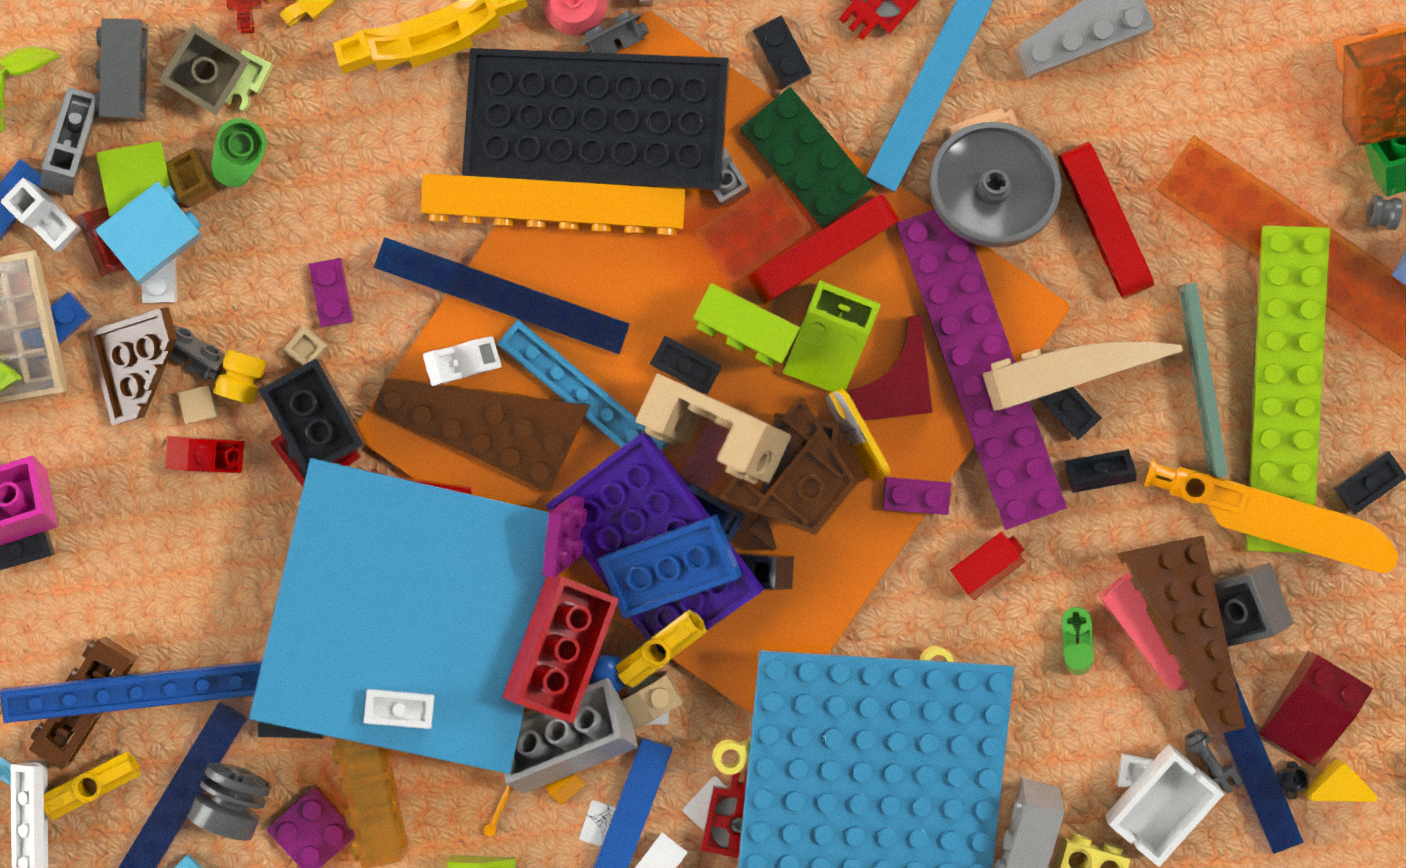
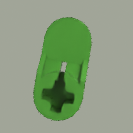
M1073 607L1065 611L1062 616L1063 659L1065 668L1070 673L1083 675L1090 671L1093 666L1092 621L1090 614L1085 609Z

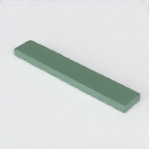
M1197 282L1180 285L1178 289L1209 475L1216 478L1229 475Z

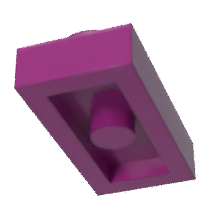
M342 258L310 263L309 269L320 327L324 328L354 322Z
M885 477L883 509L949 515L951 482Z

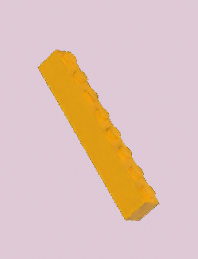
M423 173L421 213L428 215L431 222H448L449 217H461V223L481 224V219H494V225L513 226L514 221H527L526 227L546 228V223H559V229L578 230L579 225H592V231L611 232L612 226L624 227V233L644 234L645 228L657 229V235L676 236L677 230L683 231L686 190Z

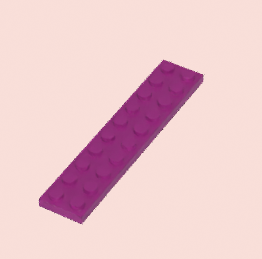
M935 209L896 223L1004 530L1067 509L1030 402L1027 401L996 411L993 409L982 373L991 371L992 363L1010 358L1011 364H1013L1015 360L973 243L951 231L940 219Z

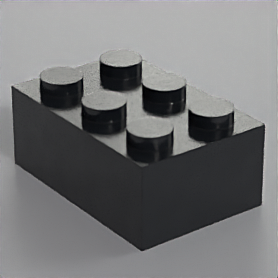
M315 358L259 389L261 396L305 476L310 458L336 464L369 446L323 360Z

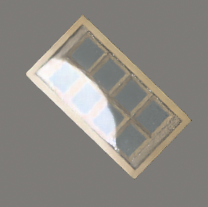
M36 250L0 257V361L17 372L22 378L21 381L0 393V403L67 391V380L40 256L37 255Z

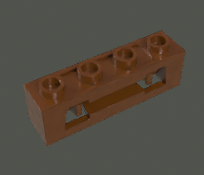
M106 636L97 641L92 640L82 654L85 660L79 669L75 667L65 682L93 679L94 677L104 678L127 675L138 656ZM101 663L98 669L94 671L97 664ZM104 712L81 715L73 728L66 724L58 728L60 723L67 720L69 716L48 718L45 724L40 722L33 731L30 738L34 742L28 750L63 770L71 765ZM73 735L70 742L67 744L66 742L68 741L69 737Z

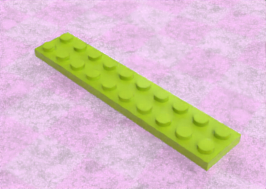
M1262 226L1249 486L1316 506L1330 228ZM1246 534L1245 549L1247 551L1310 553Z

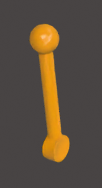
M509 785L506 786L490 823H487L484 827V834L486 836H493L497 831V821L513 789Z

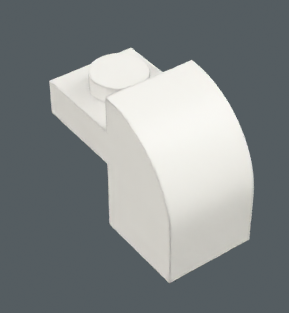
M24 178L0 201L22 224L34 229L53 250L59 253L82 230L65 213L66 210L53 198Z
M493 336L471 340L453 347L423 354L432 386L450 383L502 367Z

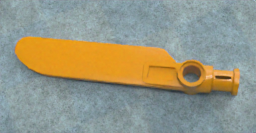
M1155 459L1150 461L1143 487L1155 486L1168 490L1170 495L1183 498L1190 503L1208 505L1218 524L1225 528L1378 573L1392 571L1398 562V553L1393 543L1380 529L1365 520L1226 479L1216 478L1199 470H1190L1180 466L1174 469L1157 464ZM1194 478L1202 480L1204 483L1203 491L1199 494L1189 493L1186 490V484L1189 480Z

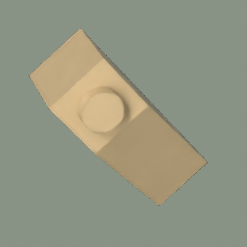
M667 671L620 698L631 717L634 730L683 704V697Z

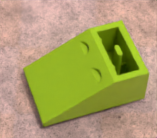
M819 280L783 374L829 392H835L840 388L846 391L881 304Z

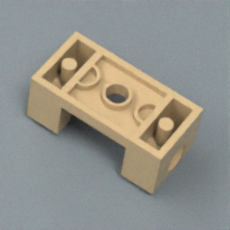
M656 374L635 422L646 426L644 430L646 434L673 446L676 445L677 440L689 445L701 417H706L731 429L717 458V461L728 465L725 472L755 485L758 479L767 483L771 482L792 435L665 376Z

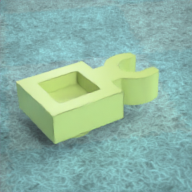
M242 49L241 54L249 58L250 62L225 102L230 104L234 96L240 95L242 103L239 109L245 112L251 104L249 96L251 90L259 94L261 93L274 65Z

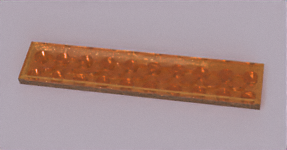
M1195 135L1190 138L1156 188L1157 192L1259 261L1262 226L1330 228ZM1330 228L1326 307L1406 360V285L1391 275L1394 270Z

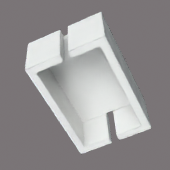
M1168 744L1107 812L1105 817L1110 827L1132 844L1134 842L1136 848L1160 867L1222 798L1224 793L1217 783L1198 767H1194L1191 761L1172 745Z

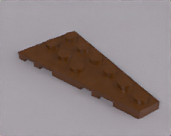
M387 377L373 408L549 493L591 404L566 402L551 398L543 399L483 389H468L453 385L432 386L431 383Z
M1204 536L1117 553L1121 563H1126L1133 576L1130 580L1135 590L1141 591L1147 603L1146 611L1169 655L1174 654L1180 666L1178 670L1183 681H1188L1195 694L1194 702L1211 735L1245 728Z

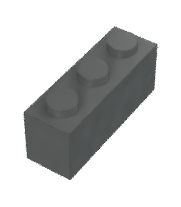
M101 18V27H98L96 32L97 45L101 47V58L96 61L95 67L96 77L100 79V92L95 94V109L99 112V117L106 120L146 121L148 24L141 19Z

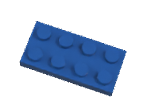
M716 514L602 555L597 559L613 597L619 598L617 606L623 619L731 582L742 576Z

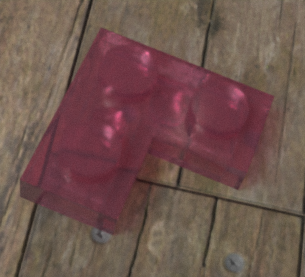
M711 420L681 471L680 477L708 492L724 464L717 461V458L730 430Z

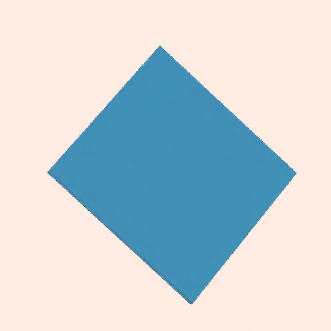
M310 458L249 719L510 774L525 706L502 698L546 579V576L542 575L549 512ZM367 689L434 694L431 729L364 723Z
M759 650L738 868H993L1014 666Z

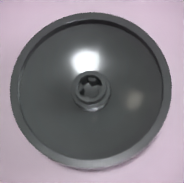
M982 122L957 131L941 146L930 171L929 191L935 211L951 231L971 243L1001 248L1024 243L1046 227L1059 203L1061 177L1058 165L1050 150L1032 133L1008 123Z

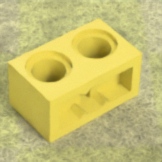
M1073 834L1072 838L1063 836L1054 868H1101V865L1108 860L1115 861V868H1128L1131 859L1125 853H1122L1123 848L1111 843H1104L1103 847L1091 844L1092 839ZM1074 852H1083L1084 860L1080 865H1069V858Z

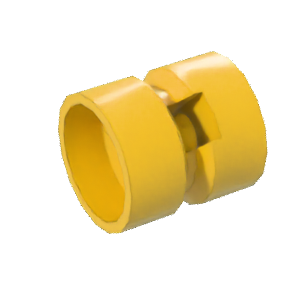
M226 349L222 367L227 372L226 374L218 375L213 393L254 405L259 391V386L254 381L260 379L264 374L268 361Z

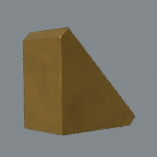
M195 147L166 163L178 199L182 204L193 207L220 192Z

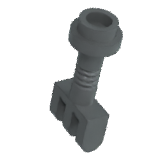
M1196 729L1185 736V747L1190 753L1197 752L1211 774L1210 778L1218 785H1221L1226 794L1233 791L1227 782V779L1230 777L1237 787L1244 784L1231 764L1222 768L1208 747L1211 738L1207 732H1203L1202 729Z

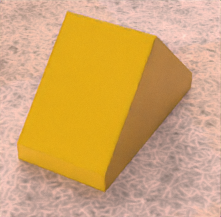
M1338 758L1328 765L1309 784L1308 789L1304 791V796L1311 801L1377 802V795L1345 762Z

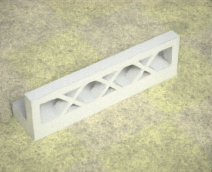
M40 759L11 764L12 868H48V815L44 811V793L48 792L46 760Z

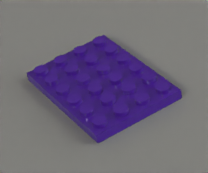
M645 431L546 504L551 511L572 495L584 497L583 509H586L587 517L580 533V540L583 541L582 554L609 590L610 587L597 560L602 555L710 517L650 435L646 434ZM729 541L728 543L742 576L731 582L631 616L630 619L647 641L655 633L664 629L689 609L701 617L704 621L705 629L708 630L764 590ZM656 644L658 651L666 654L664 647Z

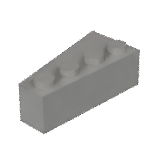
M1082 0L1019 44L1015 51L1026 80L1146 35L1155 27L1144 0Z
M1022 778L1017 800L1012 811L1010 827L1005 833L1002 858L997 860L995 868H1048L1065 813L1060 787Z

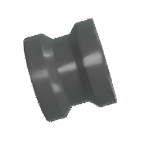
M1373 195L1367 210V226L1376 228L1379 225H1384L1389 230H1396L1402 215V200L1399 198L1384 200L1382 196Z

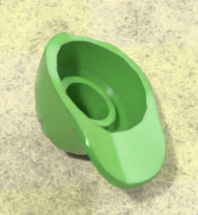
M234 118L221 126L215 139L211 163L212 175L219 183L237 188L243 186L251 178L263 159L267 147V139L262 128L256 123L242 118Z

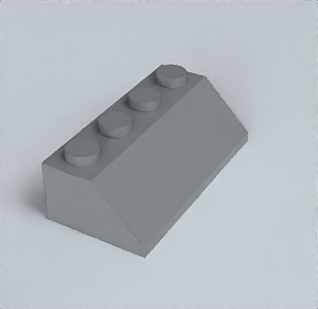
M606 678L587 686L573 724L533 709L524 712L510 774L504 773L506 784L525 794L638 748L631 717L611 681Z

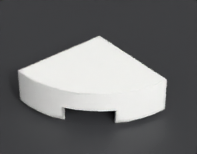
M1122 753L1116 785L1118 787L1131 786L1155 759Z

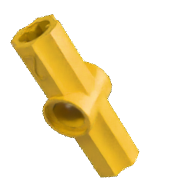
M690 609L619 662L615 666L618 677L625 685L634 688L707 632L704 621L697 613L692 612ZM656 644L663 646L666 654L659 652Z
M128 750L44 793V811L46 815L53 821L141 776L135 757ZM86 778H91L95 781L97 785L95 793H91L85 788L84 782Z

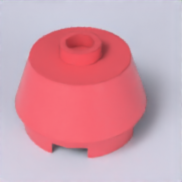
M543 0V11L548 22L557 31L570 36H580L601 24L606 15L608 3L607 0Z

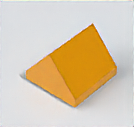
M578 773L547 784L545 788L549 795L562 805L587 783Z

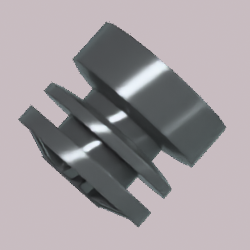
M217 762L208 763L205 774L208 777L202 778L200 786L211 795L197 794L195 796L188 819L197 826L214 834L235 840H251L260 817L249 808H264L266 800L263 796L269 795L272 785L267 780L245 768Z

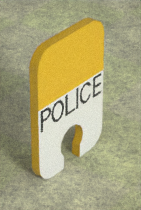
M840 388L825 397L827 405L837 423H840L844 436L867 476L872 481H876L890 475V469L848 393L843 388Z

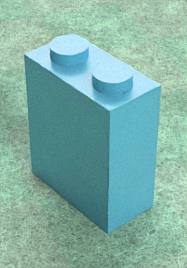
M158 181L95 229L139 285L202 238L197 230L202 226L190 210L184 214L177 205L180 200L175 191L169 185L163 188Z

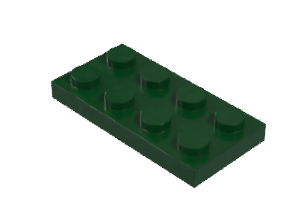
M791 86L740 128L742 133L822 229L873 188L872 184Z

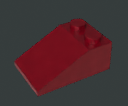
M1307 651L1258 734L1315 767L1357 717L1374 688L1321 656Z

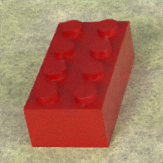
M546 576L502 698L573 724L619 598L561 576H556L555 578Z

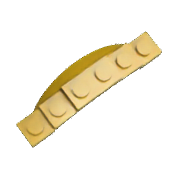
M459 0L439 10L411 20L357 31L353 36L334 42L333 46L343 74L374 63L377 70L381 71L408 60L412 68L474 46L471 37L501 27L499 17L526 8L528 4L526 0Z

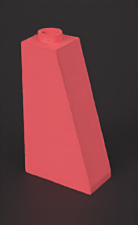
M1129 571L1097 595V597L1164 685L1173 692L1176 689L1182 691L1190 685L1188 681H1183L1178 672L1180 666L1174 654L1169 655L1146 611L1147 603L1141 591L1135 590L1130 580L1133 576Z

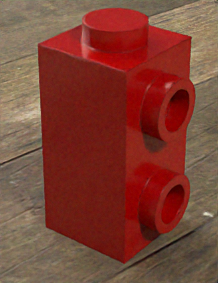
M1001 531L951 568L950 571L968 596L976 600L1026 562L1020 555L1025 549L1014 535L1008 538Z

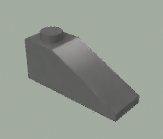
M71 87L67 88L41 168V188L73 196L96 115L95 94Z

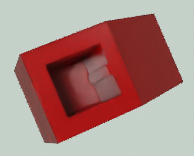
M167 436L165 468L183 471L242 473L244 441Z

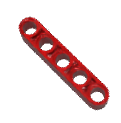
M1087 141L1059 154L1058 159L1120 296L1125 300L1153 287L1154 280L1092 144Z
M881 193L749 275L748 279L765 305L899 222L900 219L884 193Z

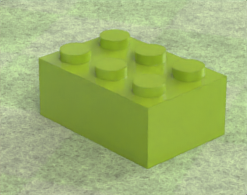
M713 283L710 284L693 317V320L698 322L696 329L712 337L718 332L728 338L726 341L727 345L741 352L744 351L745 347L757 352L755 359L770 367H773L775 362L778 364L783 363L800 327Z

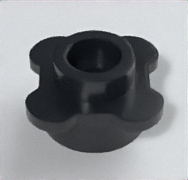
M1289 761L1287 767L1284 770L1278 771L1276 775L1278 783L1285 790V796L1290 800L1296 799L1297 793L1304 792L1309 787L1310 779L1308 772L1303 767L1298 766V763L1295 761Z

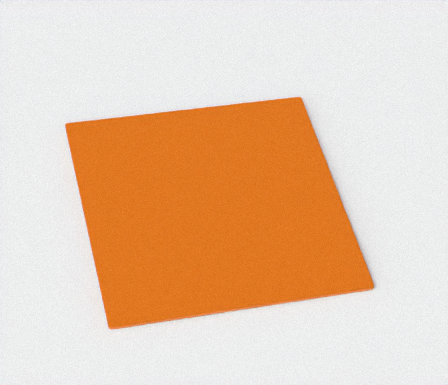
M645 11L638 20L639 24L644 21L649 30V34L645 35V40H641L625 49L621 44L618 49L619 52L615 53L716 57L651 11ZM730 66L724 146L751 190L749 193L723 208L712 190L685 189L683 231L677 230L676 236L657 235V229L645 228L644 234L624 233V227L612 226L611 232L592 231V225H579L578 230L559 229V223H546V228L526 227L527 221H514L513 226L495 225L390 376L431 383L423 354L453 347L471 340L493 336L501 368L438 385L461 386V388L483 389L565 401L497 345L516 320L519 319L636 418L657 373L702 393L650 365L664 336H667L722 366L706 396L771 426L774 413L786 414L799 396H801L817 420L837 423L825 398L832 392L783 374L795 339L783 363L778 364L775 362L773 367H770L755 359L757 352L747 347L741 352L727 345L726 341L728 338L718 332L712 337L696 329L698 322L693 320L710 284L713 283L801 327L817 283L820 280L881 304L847 386L846 392L848 395L849 389L867 385L887 372L896 361L904 344L906 317L922 315L933 413L864 421L889 466L890 475L887 477L949 482L974 447L896 224L764 305L748 276L823 229L740 130L745 123L775 98ZM837 142L866 177L872 165ZM868 180L873 188L829 225L881 193H884L900 219L899 222L934 209L900 185H898L895 193ZM973 243L1015 363L1023 361L1021 354L1039 348L1040 351L1043 349L1070 310V305L989 247ZM378 395L357 423L369 448L414 479L471 487L472 495L545 512H550L546 506L547 503L621 449L618 444L588 419L584 418L548 493L373 408ZM701 417L689 445L677 440L675 446L668 443L662 450V453L681 477L719 498L718 496L735 477L725 472L728 465L717 461L731 429L706 417ZM841 428L839 429L836 450L858 484L816 535L767 517L777 546L774 551H771L749 533L748 528L760 514L726 502L746 514L730 543L736 552L794 556L792 589H764L760 594L712 626L704 635L672 658L752 715L759 650L829 654L927 514L884 510L885 478L872 481L867 476ZM758 479L756 485L749 482L760 492L762 491V480ZM583 554L567 569L557 575L613 596ZM616 606L613 618L646 640L630 617L623 619L618 606Z

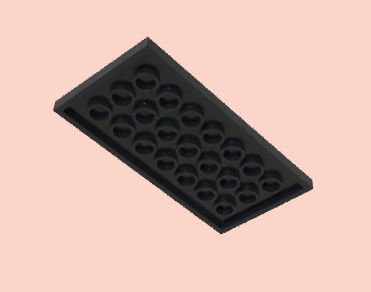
M470 48L462 176L721 191L730 60L722 57Z

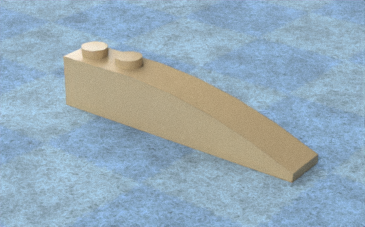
M1156 342L1089 344L1041 354L1039 348L1021 354L1023 361L1011 364L1010 358L992 363V370L982 374L993 409L996 411L1182 352L1183 349L1178 344Z

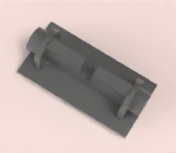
M628 10L613 18L615 25L604 30L601 24L584 33L587 39L580 42V45L588 43L591 48L586 51L588 53H617L619 50L614 40L619 38L625 49L641 40H645V35L649 34V30L644 21L639 24L636 19L642 15L641 12L633 15L631 10Z
M174 325L177 341L169 358L183 365L189 357L192 361L188 370L206 381L209 379L215 381L221 372L219 368L223 366L224 354L216 346L206 344L196 338L190 330Z

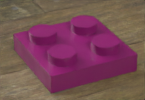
M572 495L549 512L542 575L555 578L580 558L583 551V541L580 540V533L587 517V511L583 509L584 497Z
M317 785L267 829L268 833L300 868H321L359 833Z

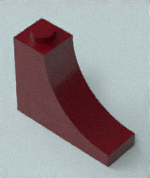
M922 315L906 317L904 344L896 361L887 372L867 385L849 389L850 398L863 421L933 413Z

